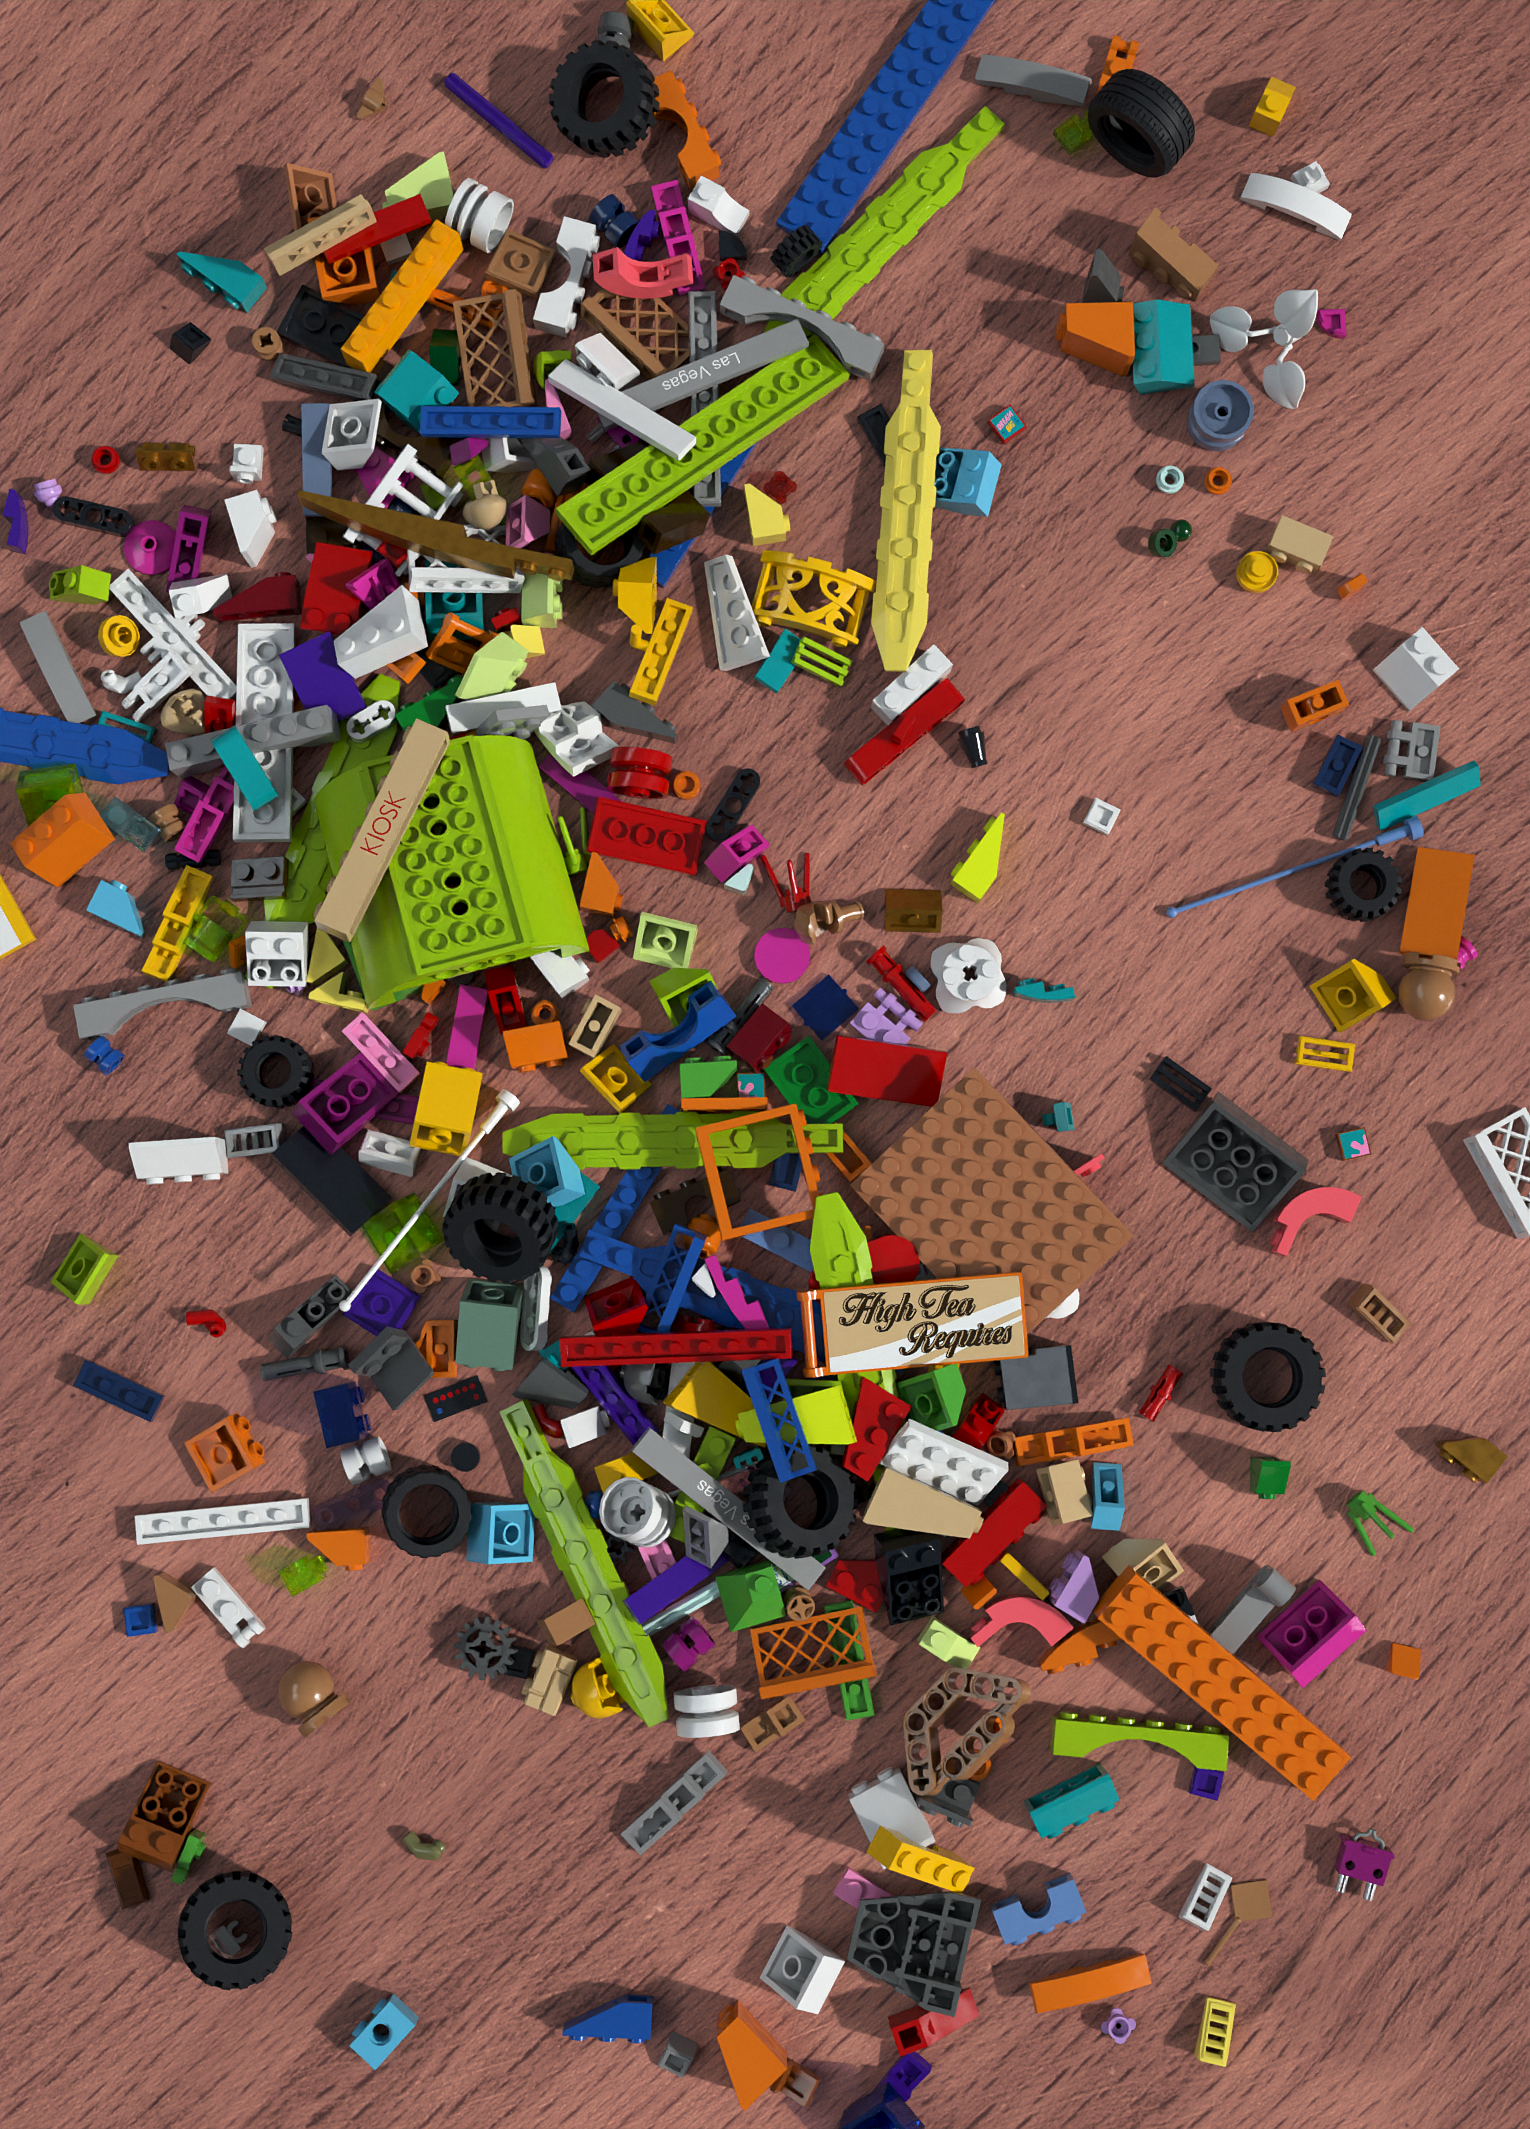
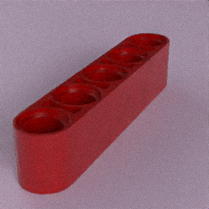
M946 678L844 762V766L861 786L866 784L960 707L966 699L951 681ZM910 711L917 716L916 722L901 745H898L892 741V734L906 712Z

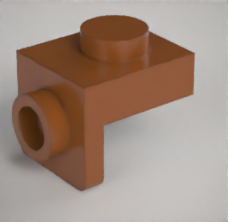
M790 2060L787 2062V2070L772 2084L770 2091L773 2093L781 2091L803 2107L809 2105L821 2078L794 2060Z

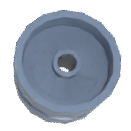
M1218 380L1207 384L1199 391L1188 412L1187 427L1191 438L1197 445L1208 451L1221 452L1234 447L1241 441L1253 420L1254 405L1251 395L1243 386L1234 381Z

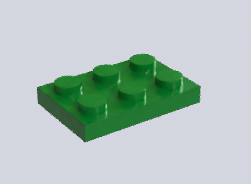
M807 1036L772 1061L764 1069L789 1105L797 1104L798 1110L803 1109L806 1124H832L859 1104L853 1095L828 1092L826 1090L831 1065L810 1036Z

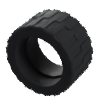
M561 522L556 533V556L572 559L574 566L572 579L581 583V585L593 588L612 586L613 580L619 578L620 568L638 562L642 556L645 544L637 537L641 522L621 535L624 543V553L621 559L612 565H599L588 560L580 552L575 536Z
M434 1465L410 1467L403 1473H399L386 1488L387 1491L383 1495V1506L381 1508L383 1523L391 1540L395 1542L400 1550L406 1551L407 1554L419 1556L420 1558L439 1557L446 1552L452 1551L457 1544L459 1545L464 1535L468 1532L469 1523L472 1518L470 1499L460 1481L446 1469L443 1470L439 1466ZM432 1484L444 1489L451 1497L453 1517L449 1525L437 1535L425 1538L416 1537L402 1526L399 1518V1507L403 1497L410 1490L420 1485Z

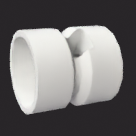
M380 1436L363 1442L361 1448L355 1445L340 1451L345 1472L352 1485L368 1480L370 1474L379 1476L392 1470L387 1449Z

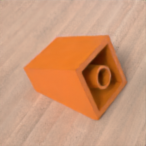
M1133 302L1066 303L1063 313H1059L1058 324L1055 326V340L1060 341V351L1117 375L1127 376L1135 357Z
M738 2000L733 2006L730 2003L727 2004L717 2016L719 2018L717 2020V2040L740 2107L746 2111L787 2070V2051Z

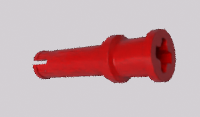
M883 945L866 963L868 965L871 964L882 976L881 980L886 984L890 983L922 1021L925 1022L937 1009L902 972V965L900 963L897 964L886 952L887 948Z

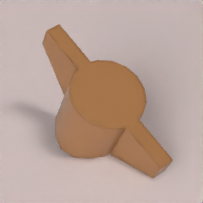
M377 77L373 86L365 93L362 106L356 115L357 118L363 120L375 113H382L386 110L387 105L382 79Z

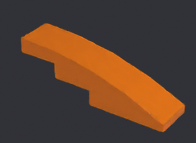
M1129 1417L1017 1436L1013 1442L1016 1466L1054 1461L1074 1456H1085L1134 1446Z
M1137 1953L1117 1961L1108 1959L1085 1968L1077 1966L1030 1982L1029 1986L1035 2013H1042L1100 2000L1152 1984L1146 1955Z

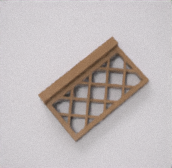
M603 288L592 298L589 296L581 303L580 317L594 331L601 333L640 371V374L647 381L680 368L690 359V348H678V337H689V325L660 298H630L614 294ZM603 298L616 299V310L604 309L599 302ZM619 299H635V310H619ZM639 300H650L654 304V311H639ZM619 317H635V328H624L619 323ZM639 317L654 318L655 329L639 328ZM658 318L670 319L674 323V330L658 329ZM639 335L655 336V347H644L639 342ZM658 336L674 337V348L659 347ZM659 354H674V363L666 368L659 361Z
M516 289L505 290L504 293L454 301L453 308L468 406L476 407L474 396L480 387L491 394L492 397L486 405L478 407H495L497 405L505 407L536 406L537 398L521 293ZM502 301L503 312L496 321L486 311L492 302ZM484 304L482 309L479 308L477 305ZM473 306L479 311L471 325L462 319V307ZM483 315L495 323L486 337L474 329ZM504 319L506 327L501 324ZM464 325L468 327L466 332H464ZM498 327L507 332L508 339L502 348H499L490 341ZM472 331L484 339L475 353L469 350L466 345V340ZM487 343L499 351L490 365L479 357ZM508 347H509L510 355L505 352ZM468 353L472 355L470 360L468 358ZM503 355L511 360L512 365L506 376L494 369ZM476 359L488 367L479 381L471 376L470 371ZM492 371L503 379L494 393L483 385ZM512 375H513V378H514V383H513L512 381H510V378L512 377ZM472 381H474V382L476 383V386L474 387V389H473ZM507 382L515 388L517 400L505 402L498 396ZM496 399L501 402L493 404Z

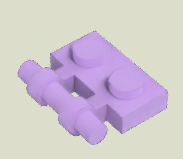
M880 987L873 995L881 1002L880 1006L876 1009L867 1002L849 1025L866 1039L906 1045L911 1038L903 1032L905 1027L908 1025L917 1032L923 1023L915 1017V1012L911 1009H905L898 1003L896 996L892 993L888 994ZM888 1009L901 1019L897 1025L893 1024L883 1015Z

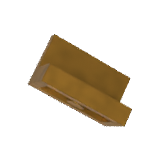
M885 889V931L941 933L943 912L941 890Z

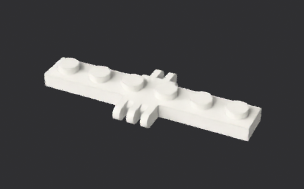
M129 569L110 584L109 589L153 636L140 650L144 656L155 650L148 657L151 664H154L160 658L163 659L170 651H177L193 670L190 677L206 695L232 700L236 697L237 686L196 642L201 636L199 631L205 626V622L202 619L197 620L191 625L197 619V614L174 619Z

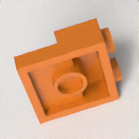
M238 1412L224 1418L184 1442L211 1493L265 1463L263 1459L265 1454L263 1446L257 1441L254 1442L249 1433L251 1430L249 1421L243 1416L240 1417Z

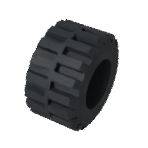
M1367 847L1364 850L1358 848L1348 852L1337 860L1327 873L1329 879L1325 881V887L1329 890L1325 893L1326 898H1331L1333 901L1329 904L1331 908L1337 907L1340 910L1337 914L1341 917L1347 915L1349 916L1348 920L1355 921L1359 919L1360 922H1366L1369 919L1373 920L1389 911L1398 901L1396 897L1401 895L1402 891L1399 885L1403 883L1402 877H1397V872L1400 869L1398 865L1392 866L1391 862L1394 860L1390 856L1385 858L1383 857V851L1373 852V848ZM1362 870L1374 878L1377 891L1372 900L1361 899L1353 893L1350 887V876L1353 871Z
M269 1035L263 1036L262 1040L256 1039L251 1042L253 1046L245 1048L243 1052L246 1054L244 1058L240 1057L238 1062L241 1064V1069H237V1075L241 1077V1081H239L240 1086L246 1090V1095L254 1099L255 1102L267 1107L284 1108V1106L290 1107L295 1105V1101L301 1100L304 1097L305 1091L309 1092L311 1089L310 1081L314 1078V1074H312L314 1066L313 1062L309 1059L310 1055L293 1040L279 1035L274 1037ZM280 1055L288 1059L291 1066V1074L283 1086L275 1089L269 1088L262 1080V1068L268 1059Z

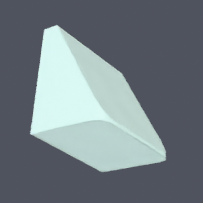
M747 864L724 884V889L744 896L753 874V865Z

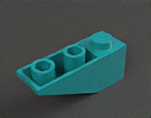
M180 251L176 254L182 264L180 268L188 276L194 278L196 275L203 280L202 284L213 294L216 292L222 294L224 301L235 310L241 308L248 313L267 289L263 278L241 261Z

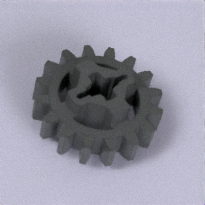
M487 1616L483 1623L482 1619L477 1617L474 1618V1625L470 1622L464 1624L466 1632L460 1631L457 1633V1636L462 1640L453 1646L460 1649V1653L454 1657L455 1659L463 1660L459 1667L461 1670L467 1667L470 1669L469 1677L479 1673V1680L482 1681L485 1680L488 1673L492 1680L497 1678V1670L499 1673L504 1674L507 1672L505 1664L512 1665L514 1663V1660L509 1656L518 1650L511 1647V1643L517 1639L516 1637L508 1636L512 1629L510 1626L504 1629L501 1627L502 1619L492 1623V1616ZM481 1629L476 1640H469L475 1631ZM495 1632L500 1636L503 1643H500L495 1637ZM486 1643L487 1647L496 1650L485 1653L484 1649L475 1646ZM469 1653H471L473 1657L476 1659V1663L472 1661V1659L469 1656ZM495 1656H502L496 1665L490 1667Z

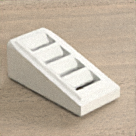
M1205 1863L1178 1917L1201 1931H1209L1232 1877ZM1208 1875L1221 1882L1220 1887L1206 1880ZM1205 1887L1216 1893L1214 1898L1202 1892V1888ZM1200 1898L1209 1903V1908L1207 1909L1197 1903V1899ZM1195 1909L1204 1914L1203 1919L1191 1913L1192 1910Z

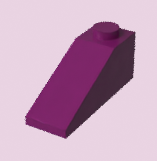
M185 504L181 508L166 592L169 593V588L173 582L199 578L212 511Z

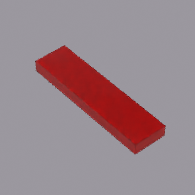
M418 194L374 212L377 222L324 251L328 263L331 264L432 223L421 195Z

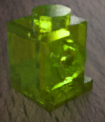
M319 1555L311 1560H308L307 1556L294 1562L291 1564L294 1569L292 1571L289 1566L279 1571L281 1578L293 1597L327 1577L325 1571L328 1569L323 1558Z

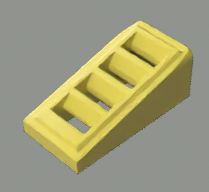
M1209 1996L1206 1997L1194 2052L1199 2061L1226 2067L1236 2008L1234 2002ZM1212 2008L1225 2011L1226 2017L1211 2014ZM1210 2021L1224 2024L1223 2029L1210 2026ZM1208 2034L1221 2036V2040L1209 2039ZM1206 2046L1219 2049L1218 2053L1207 2051Z

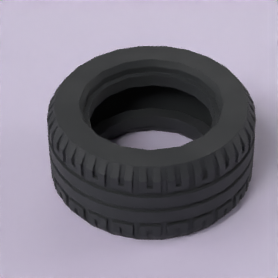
M1136 69L1117 71L1089 104L1088 123L1097 141L1116 161L1139 175L1156 178L1168 174L1194 142L1195 125L1185 104L1163 82L1143 71Z

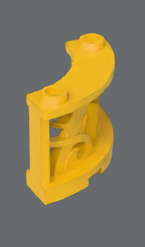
M763 550L760 561L764 564L751 606L758 625L770 627L771 624L800 629L831 640L830 643L841 648H846L847 645H858L859 639L857 636L870 592H874L877 581L848 568L846 571H839L838 568L831 569L832 563L821 559L808 557L806 562L805 559L800 558L799 560L795 558L793 553ZM775 571L778 585H772ZM794 573H800L802 575V580L800 582L792 584L787 583V581L794 582V579L792 578V575ZM814 576L819 578L820 589L831 603L818 610L805 613L796 603L790 591L805 587ZM833 582L838 585V588L833 590L834 594L839 595L838 597H835L827 589L829 583ZM780 592V595H776L770 600V604L775 602L778 604V608L773 611L765 610L769 593ZM856 592L854 603L851 608L846 603L851 599V597ZM788 608L793 615L785 614L784 612ZM840 609L850 615L845 632L838 630L833 625L835 620H840L844 624L843 615L838 611ZM825 618V624L816 622Z

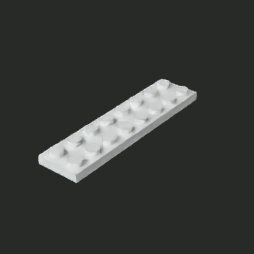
M294 623L238 624L236 726L294 713L295 688L279 657V654L296 646V626ZM293 748L255 753V758L279 797L254 811L234 780L233 840L234 842H291Z

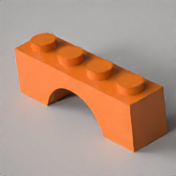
M672 70L655 77L654 83L659 89V96L655 97V99L660 104L659 111L654 112L653 117L656 120L664 119L676 123L684 130L687 136V142L677 155L678 168L689 190L694 189L700 176L711 181L718 178L719 166L722 165L721 159L716 149L711 150L708 144L710 138L704 125L699 126L696 120L698 114L692 102L688 103L684 96L686 90L680 78L676 79Z

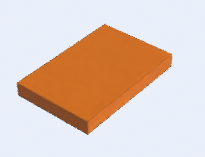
M767 1097L681 1098L682 1112H697V1114L767 1111L768 1108Z

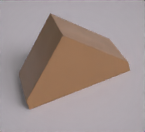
M163 1572L152 1578L166 1634L179 1627L196 1599L197 1594L190 1587Z
M583 1598L537 1620L549 1646H558L595 1625Z

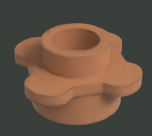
M423 1260L421 1265L415 1268L411 1267L407 1271V1276L412 1279L415 1284V1290L419 1293H424L429 1286L438 1285L441 1281L440 1275L436 1274L433 1269V1262L431 1260ZM423 1273L427 1275L425 1279L421 1277Z
M994 1428L987 1441L989 1453L996 1457L1004 1456L1007 1459L1013 1457L1015 1454L1013 1450V1442L1016 1439L1015 1434L1012 1431L1002 1432L998 1428Z

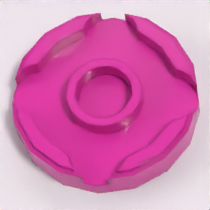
M777 928L768 931L760 938L755 947L754 960L757 970L764 978L772 983L787 984L795 982L804 974L809 966L810 951L808 944L800 940L796 931L787 928Z

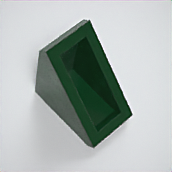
M434 329L429 344L430 365L440 372L451 385H459L461 354L457 330Z

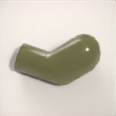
M413 1830L401 1840L418 1859L435 1861L441 1858V1854L445 1852V1844L441 1840L435 1839L431 1844L423 1843Z

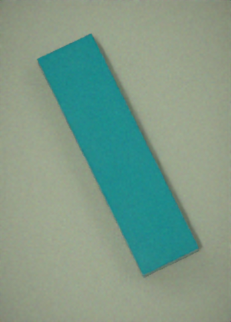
M1473 760L1373 805L1376 826L1382 831L1405 819L1416 816L1480 787L1479 765Z

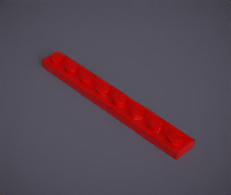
M791 1328L560 1337L561 1367L766 1360L777 1358L792 1359L793 1356Z

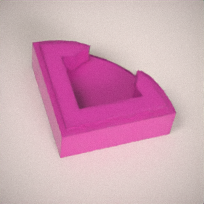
M1345 309L1317 310L1316 320L1321 329L1334 338L1344 339L1346 337Z

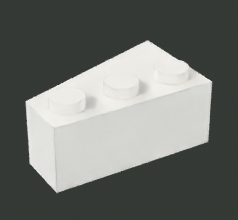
M403 585L392 592L334 640L338 665L356 679L428 647L419 600Z

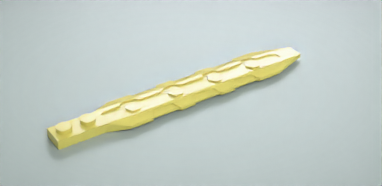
M904 350L901 402L886 425L885 476L884 486L881 487V529L876 551L878 570L876 592L873 593L871 619L885 671H907L927 625L929 594L927 593L929 561L932 560L933 541L931 540L932 513L936 504L937 490L934 486L936 456L939 454L941 426L929 406L933 363L932 350Z

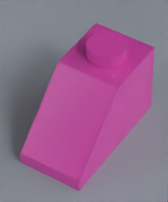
M750 825L722 842L704 863L721 883H724L747 864L751 863L770 844L753 825Z

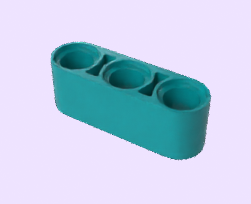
M235 725L210 739L254 811L279 797Z

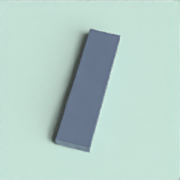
M301 404L303 491L332 497V464L322 454L330 404ZM303 507L304 517H324Z

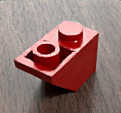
M982 1393L954 1428L950 1437L980 1449L987 1441L1005 1410Z

